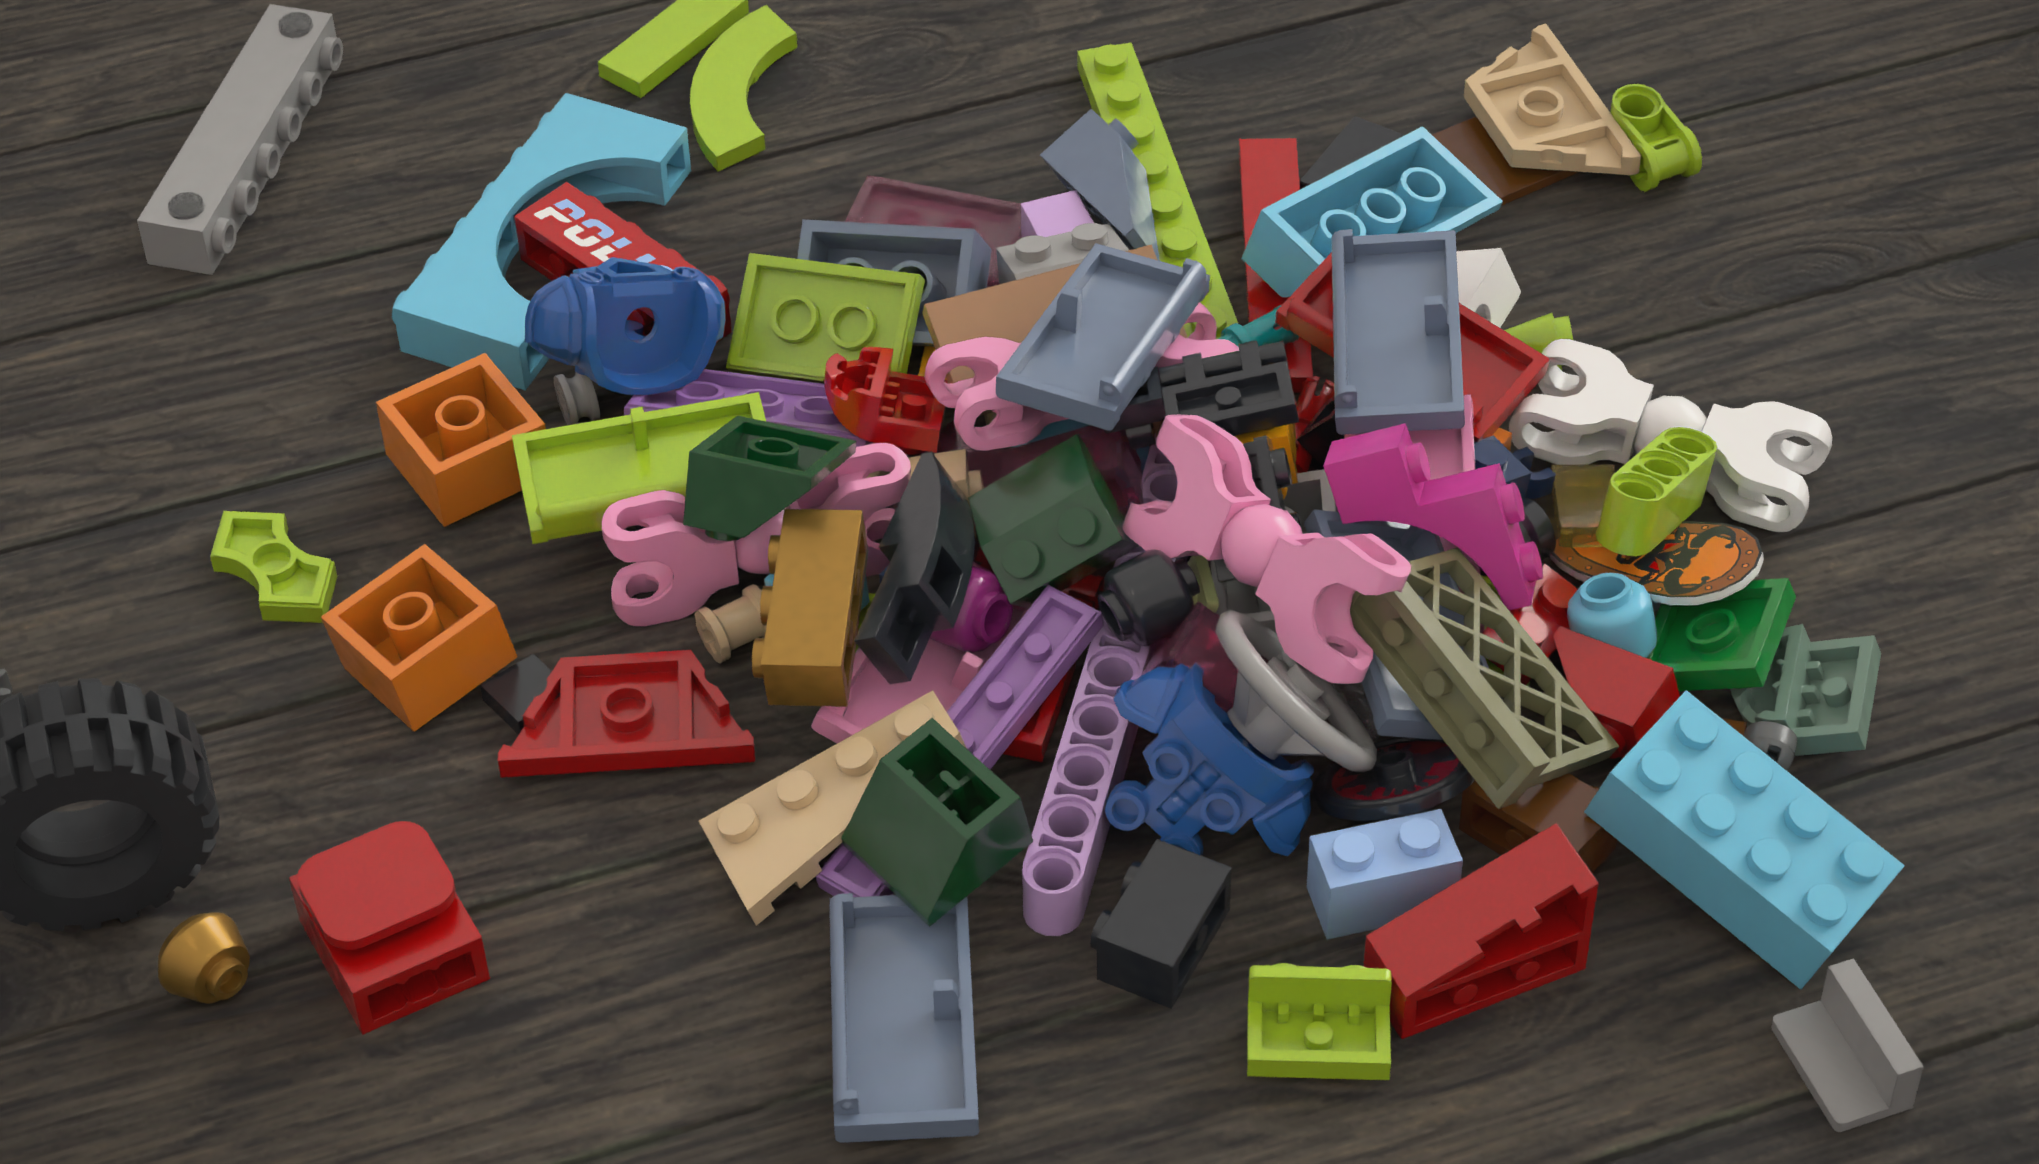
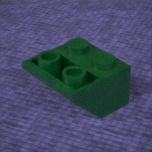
M933 718L879 760L841 838L844 846L929 927L1033 842L1021 798Z

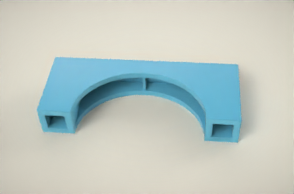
M565 93L551 112L543 115L538 128L527 142L514 151L510 163L498 178L486 186L481 199L469 214L457 222L452 235L440 250L428 258L423 271L407 291H402L396 298L392 310V320L396 324L400 351L449 367H454L486 353L514 387L526 391L550 358L539 353L525 342V316L530 301L518 294L505 280L507 269L519 250L514 216L565 182H568L588 196L596 197L601 203L641 201L665 206L691 172L687 128Z

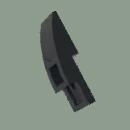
M932 452L921 454L881 540L879 549L890 563L854 639L855 643L889 684L911 681L932 632L954 628L965 599L972 572L975 551V529L972 511L965 494Z

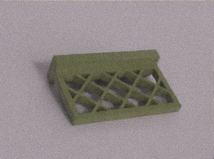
M1458 547L1409 561L1411 571L1401 593L1392 591L1376 596L1363 595L1356 591L1353 594L1350 614L1354 628L1373 649L1376 656L1498 809L1516 803L1528 788L1609 759L1619 747ZM1448 572L1464 594L1441 584L1440 574ZM1439 605L1463 615L1464 625L1440 615ZM1480 624L1495 630L1504 643L1480 633ZM1480 655L1503 665L1504 675L1480 665ZM1521 674L1534 679L1544 693L1522 684ZM1521 706L1543 715L1545 726L1521 716ZM1562 724L1574 729L1587 745L1563 735Z

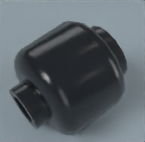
M1151 549L1109 570L1103 581L1104 592L1098 595L1097 600L1107 625L1120 641H1125L1129 638L1136 645L1150 646L1192 622L1195 614L1193 596L1200 593V587L1192 569L1185 560L1179 559L1173 562L1164 552Z

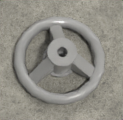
M1229 610L1222 613L1217 622L1215 632L1228 658L1238 670L1234 706L1227 714L1233 725L1245 739L1272 760H1275L1280 755L1325 756L1350 771L1363 773L1373 769L1377 758V749L1364 724L1332 685L1284 653L1277 634L1264 624L1241 612ZM1259 654H1261V655H1262L1264 658H1266L1269 662L1266 664V662L1263 660V658H1262Z

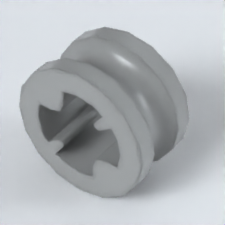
M575 372L572 378H566L563 374L554 376L558 403L567 425L578 424L579 419L582 417H588L591 421L600 419L599 404L590 378Z

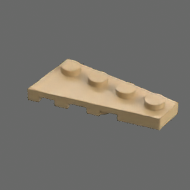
M933 690L699 820L701 827L756 926L775 911L771 904L774 899L794 883L801 889L822 871L819 862L842 843L841 838L882 757L931 718L937 721L967 749L960 732Z

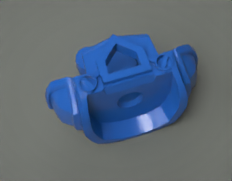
M611 257L596 267L574 269L573 274H570L569 277L566 275L561 276L536 291L528 305L525 316V342L550 359L569 366H575V372L587 376L597 385L610 391L626 395H650L669 392L698 379L708 364L716 342L723 338L726 320L725 301L714 282L698 269L676 267L671 271L661 265ZM642 307L649 308L654 315V326L647 336L643 335L644 326L642 323L627 320L634 310Z
M1198 662L1190 668L1181 663L1175 668L1157 667L1143 674L1135 681L1128 680L1123 682L1113 697L1120 715L1152 733H1158V735L1143 751L1153 779L1147 786L1137 781H1123L1117 784L1106 801L1105 813L1108 821L1117 829L1124 831L1134 830L1145 822L1161 836V841L1202 855L1203 841L1198 832L1204 825L1212 830L1224 831L1234 835L1252 818L1254 826L1271 852L1289 856L1300 843V832L1306 825L1311 812L1310 791L1313 782L1310 776L1314 773V767L1305 759L1290 764L1280 755L1275 760H1272L1249 743L1233 725L1228 714L1215 703V696L1203 686L1205 668Z

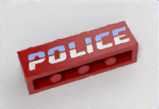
M565 182L514 216L521 260L551 281L565 275L569 277L570 274H573L574 269L599 266L611 257L661 265L671 271L676 267L697 269L685 261L676 250L667 249L646 235L638 225L625 221L604 207L596 197L586 195L568 182ZM706 275L717 286L725 301L726 320L723 333L724 338L732 332L729 309L730 296L728 289L718 278ZM638 308L627 318V320L642 323L644 326V336H647L653 329L654 315L649 308Z

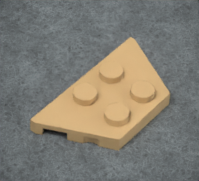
M1547 24L1539 25L1533 29L1531 42L1523 48L1516 50L1510 46L1496 57V61L1492 65L1482 67L1465 80L1464 99L1511 167L1620 175L1639 173L1640 153Z

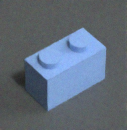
M1437 809L1310 836L1307 890L1325 937L1328 940L1378 929L1461 880L1463 859L1442 810Z

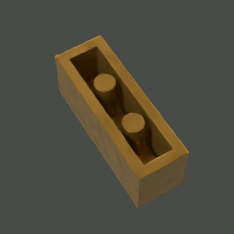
M784 509L781 534L770 536L768 566L770 574H774L773 586H763L760 599L761 623L763 626H766L765 638H755L752 650L754 678L764 679L768 705L848 707L856 649L854 639L858 633L869 552L862 510Z

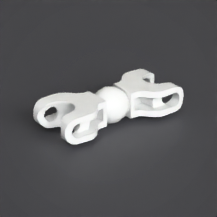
M1569 339L1555 340L1544 348L1542 354L1550 359L1547 373L1538 383L1544 394H1532L1526 397L1515 409L1509 421V432H1512V442L1518 449L1528 447L1535 454L1534 457L1564 467L1585 466L1598 460H1611L1626 464L1630 460L1633 451L1639 453L1664 430L1674 427L1691 428L1707 434L1716 441L1717 451L1706 491L1714 497L1717 505L1729 517L1736 521L1774 532H1788L1796 528L1803 521L1809 507V490L1804 478L1799 474L1807 475L1817 470L1824 463L1832 446L1831 430L1827 422L1813 413L1775 401L1753 403L1744 408L1735 409L1713 404L1709 416L1706 418L1697 405L1683 396H1661L1650 401L1654 385L1637 380L1631 376L1621 360L1608 350ZM1557 365L1571 367L1578 376L1562 372ZM1530 423H1540L1546 427L1555 430L1551 432H1542L1533 427ZM1792 436L1801 437L1811 445H1798L1786 440V438ZM1765 495L1783 499L1787 505L1772 503Z

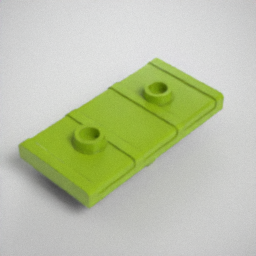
M759 392L644 412L643 407L631 408V415L512 435L532 544L602 531V519L606 509L622 499L660 490L676 492L686 496L689 451L736 416L766 421Z

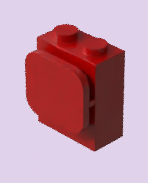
M400 821L382 826L310 857L300 867L298 874L289 877L299 920L362 1035L490 979L482 936L456 894L454 879L426 830L418 824Z

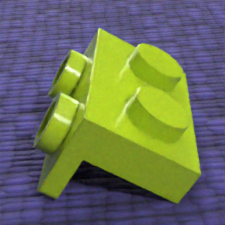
M1280 963L1272 966H1251L1249 968L1247 1005V1076L1390 1080L1391 971L1381 968H1366L1359 965L1305 967Z

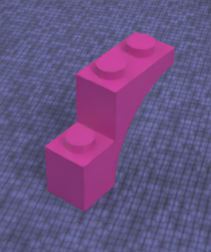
M1406 423L1331 442L1323 467L1342 524L1360 521H1389L1412 525L1432 532L1456 545L1482 568L1508 610L1532 604L1536 581L1543 579L1541 558L1534 541L1527 543L1524 541L1519 522L1524 521L1525 518L1522 498L1516 483L1506 484L1500 463L1430 480V466L1426 451L1422 443H1412Z

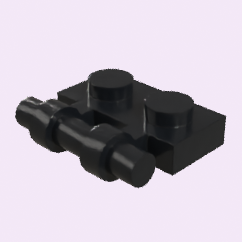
M1257 340L1238 344L1239 351L1202 358L1201 352L1182 356L1183 363L1159 368L1166 416L1197 415L1211 421L1233 436L1299 422L1283 341L1258 346Z

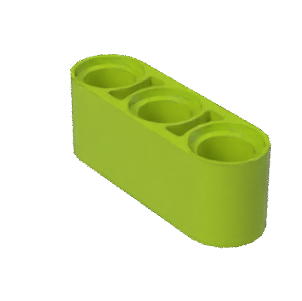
M1684 427L1669 428L1659 434L1612 475L1596 532L1597 541L1606 549L1621 555L1642 556L1651 552L1701 506L1717 451L1716 441L1701 431Z

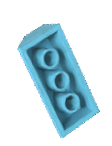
M1422 126L1262 209L1242 259L1281 297H1290L1332 252L1331 238L1339 230L1352 229L1353 236L1455 230L1457 233L1499 210L1503 201Z

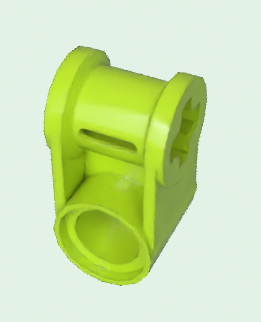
M1640 84L1624 85L1616 90L1612 97L1610 113L1641 155L1639 173L1630 175L1635 186L1641 191L1646 192L1656 188L1661 180L1679 174L1684 177L1698 174L1702 167V154L1697 138L1688 127L1681 123L1663 101L1661 95L1655 89Z

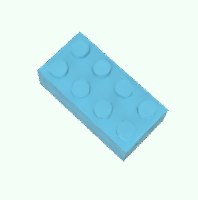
M1687 690L1609 773L1584 811L1591 819L1800 990L1905 866Z

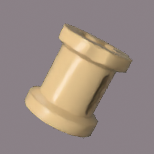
M753 584L744 588L742 597L711 611L709 608L703 607L695 612L696 627L707 651L716 662L722 663L731 657L732 650L755 640V638H765L766 626H763L761 623V590L758 586Z

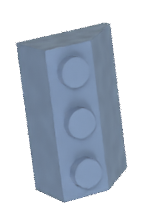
M803 219L797 259L920 274L925 279L913 345L934 347L922 314L924 304L987 288L992 249L975 229Z

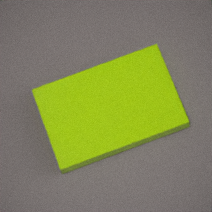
M749 253L726 369L732 373L824 384L826 362L832 355L838 353L847 361L859 359L860 352L864 347H883L894 349L891 371L907 374L925 279L920 274Z

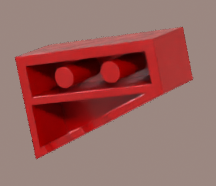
M1557 823L1366 935L1364 967L1388 969L1391 971L1390 1022L1401 1040L1586 969L1599 883Z

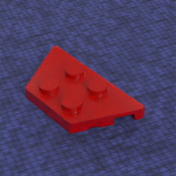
M692 650L560 658L547 678L545 691L533 699L523 714L524 728L512 746L503 744L498 752V766L501 778L755 762L754 737L748 729L742 731L730 714L729 702L717 686L706 680L705 669Z

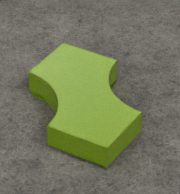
M223 511L210 555L213 570L236 575L254 586L259 593V607L263 620L323 623L321 616L329 611L338 577L334 561H331L329 558L310 555L296 547L287 536L288 525L285 513Z

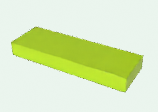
M748 0L675 1L598 61L599 77L642 98L717 39L734 23L745 17L749 13Z

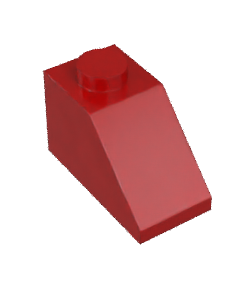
M1561 626L1553 634L1566 681L1619 745L1609 758H1624L1680 697L1673 668Z

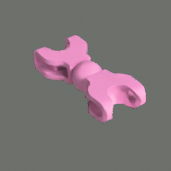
M1199 302L1184 323L1197 322L1195 331L1188 338H1184L1179 334L1175 341L1168 346L1155 367L1158 366L1159 370L1161 367L1183 363L1182 356L1201 352L1202 358L1239 351V347L1229 340L1216 339V321L1208 309ZM994 337L975 338L942 346L932 353L927 362L924 376L927 386L938 402L948 408H955V428L963 441L972 449L987 451L1025 444L1037 437L1048 424L1068 419L997 397L996 376L1021 343ZM958 366H967L975 374L974 378L947 384L944 382L946 374ZM992 410L997 414L989 425L984 427L974 426L976 418L982 412Z
M1197 415L1165 416L1156 439V447L1174 465L1178 481L1175 500L1172 503L1167 500H1155L1139 505L1131 502L1122 526L1124 533L1145 551L1151 549L1160 550L1170 558L1202 555L1207 560L1224 559L1226 567L1241 583L1257 587L1255 595L1270 606L1274 615L1276 634L1284 653L1316 676L1328 682L1339 684L1362 682L1373 659V649L1354 629L1350 614L1353 594L1356 591L1363 595L1376 596L1392 591L1401 593L1411 571L1410 563L1404 556L1373 534H1355L1341 537H1324L1318 532L1303 534L1300 525L1288 511L1270 506L1271 499L1257 489L1252 478L1251 463L1241 441L1211 421Z
M875 443L856 447V452L785 509L862 510L869 551L866 577L880 574L889 565L890 561L879 549L880 544L873 541L883 538L894 515L895 509L886 507L900 502L911 478L910 460L902 450L893 444ZM876 471L891 472L884 476L866 478L870 473ZM660 490L613 503L606 509L603 515V540L615 557L623 562H636L621 568L613 579L611 596L616 615L623 622L631 626H650L680 620L701 608L708 598L719 589L739 584L738 568L749 573L769 575V540L771 535L781 534L784 509L745 538L734 541H722L708 537L704 529L683 525L685 496L682 494ZM635 525L645 527L638 531L630 532L624 530L627 527ZM656 591L651 597L645 599L632 598L638 593Z

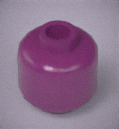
M972 566L965 599L954 628L934 631L930 639L970 653L983 651L992 643L1000 640L1009 628L1013 607L996 575L990 571Z

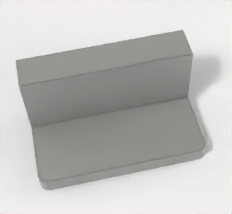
M1854 958L1828 966L1820 1001L1776 1014L1773 1017L1771 1025L1773 1033L1835 1131L1843 1132L1913 1108L1924 1066Z

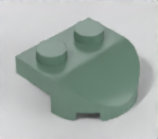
M1803 624L1786 627L1764 686L1743 689L1732 688V697L1743 721L1747 722V727L1755 722L1770 721L1790 728L1797 736L1795 756L1865 750L1881 651L1874 635L1810 642Z

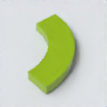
M767 5L746 15L723 32L708 48L694 73L690 90L693 130L699 147L718 172L766 149L764 133L757 127L748 110L747 96L749 88L757 82L762 73L776 60L797 49L796 32Z

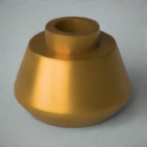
M202 913L189 917L174 928L164 941L158 956V977L162 987L171 994L207 1004L229 999L238 993L247 980L250 956L235 922L223 913Z

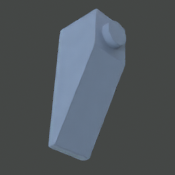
M1090 109L1044 150L1040 156L1068 191L1076 190L1084 206L1102 224H1110L1128 249L1132 250L1152 244L1157 260L1160 261L1146 169L1132 152L1139 143L1117 118L1108 124L1095 111Z

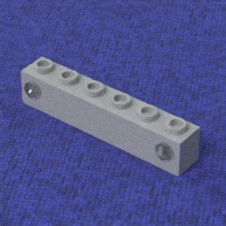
M273 4L269 5L137 220L147 264L213 275L224 254L232 251L238 230L247 215L250 216L254 213L259 195L269 178H274L277 174L282 155L290 142H294L298 138L302 121L311 106L318 104L322 94V87L331 72L336 71L341 64L343 44L341 39L336 37L332 14Z

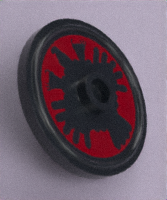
M1394 737L1374 743L1377 749V758L1371 770L1363 773L1354 772L1332 762L1316 778L1314 793L1319 808L1330 816L1356 821H1384L1432 811L1434 806L1464 791L1475 779L1444 740Z

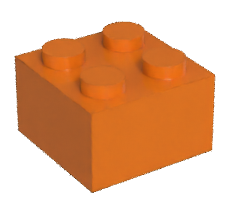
M486 353L376 402L386 455L443 527L522 491L512 435L546 429L542 419Z
M426 544L321 616L344 669L413 732L518 657L497 605Z

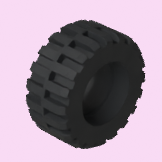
M98 678L78 679V685L59 687L58 681L39 685L37 693L23 697L19 692L2 700L0 703V911L3 912V916L7 920L26 927L31 921L38 922L44 930L63 931L65 925H80L82 930L102 928L101 922L119 918L122 923L139 917L141 909L147 906L160 907L172 899L176 887L179 886L185 889L196 878L201 870V865H205L215 847V835L220 828L219 811L203 738L197 733L196 724L184 711L178 707L174 708L173 702L152 690L143 695L141 688L135 684L117 680L114 686L102 685ZM109 800L100 805L82 810L52 811L59 807L82 801Z

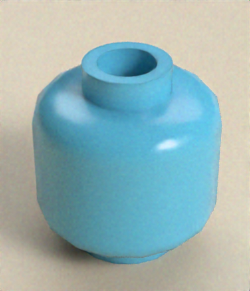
M1602 573L1586 580L1569 600L1567 618L1570 630L1645 658L1656 647L1657 627L1652 600L1643 585L1622 574Z

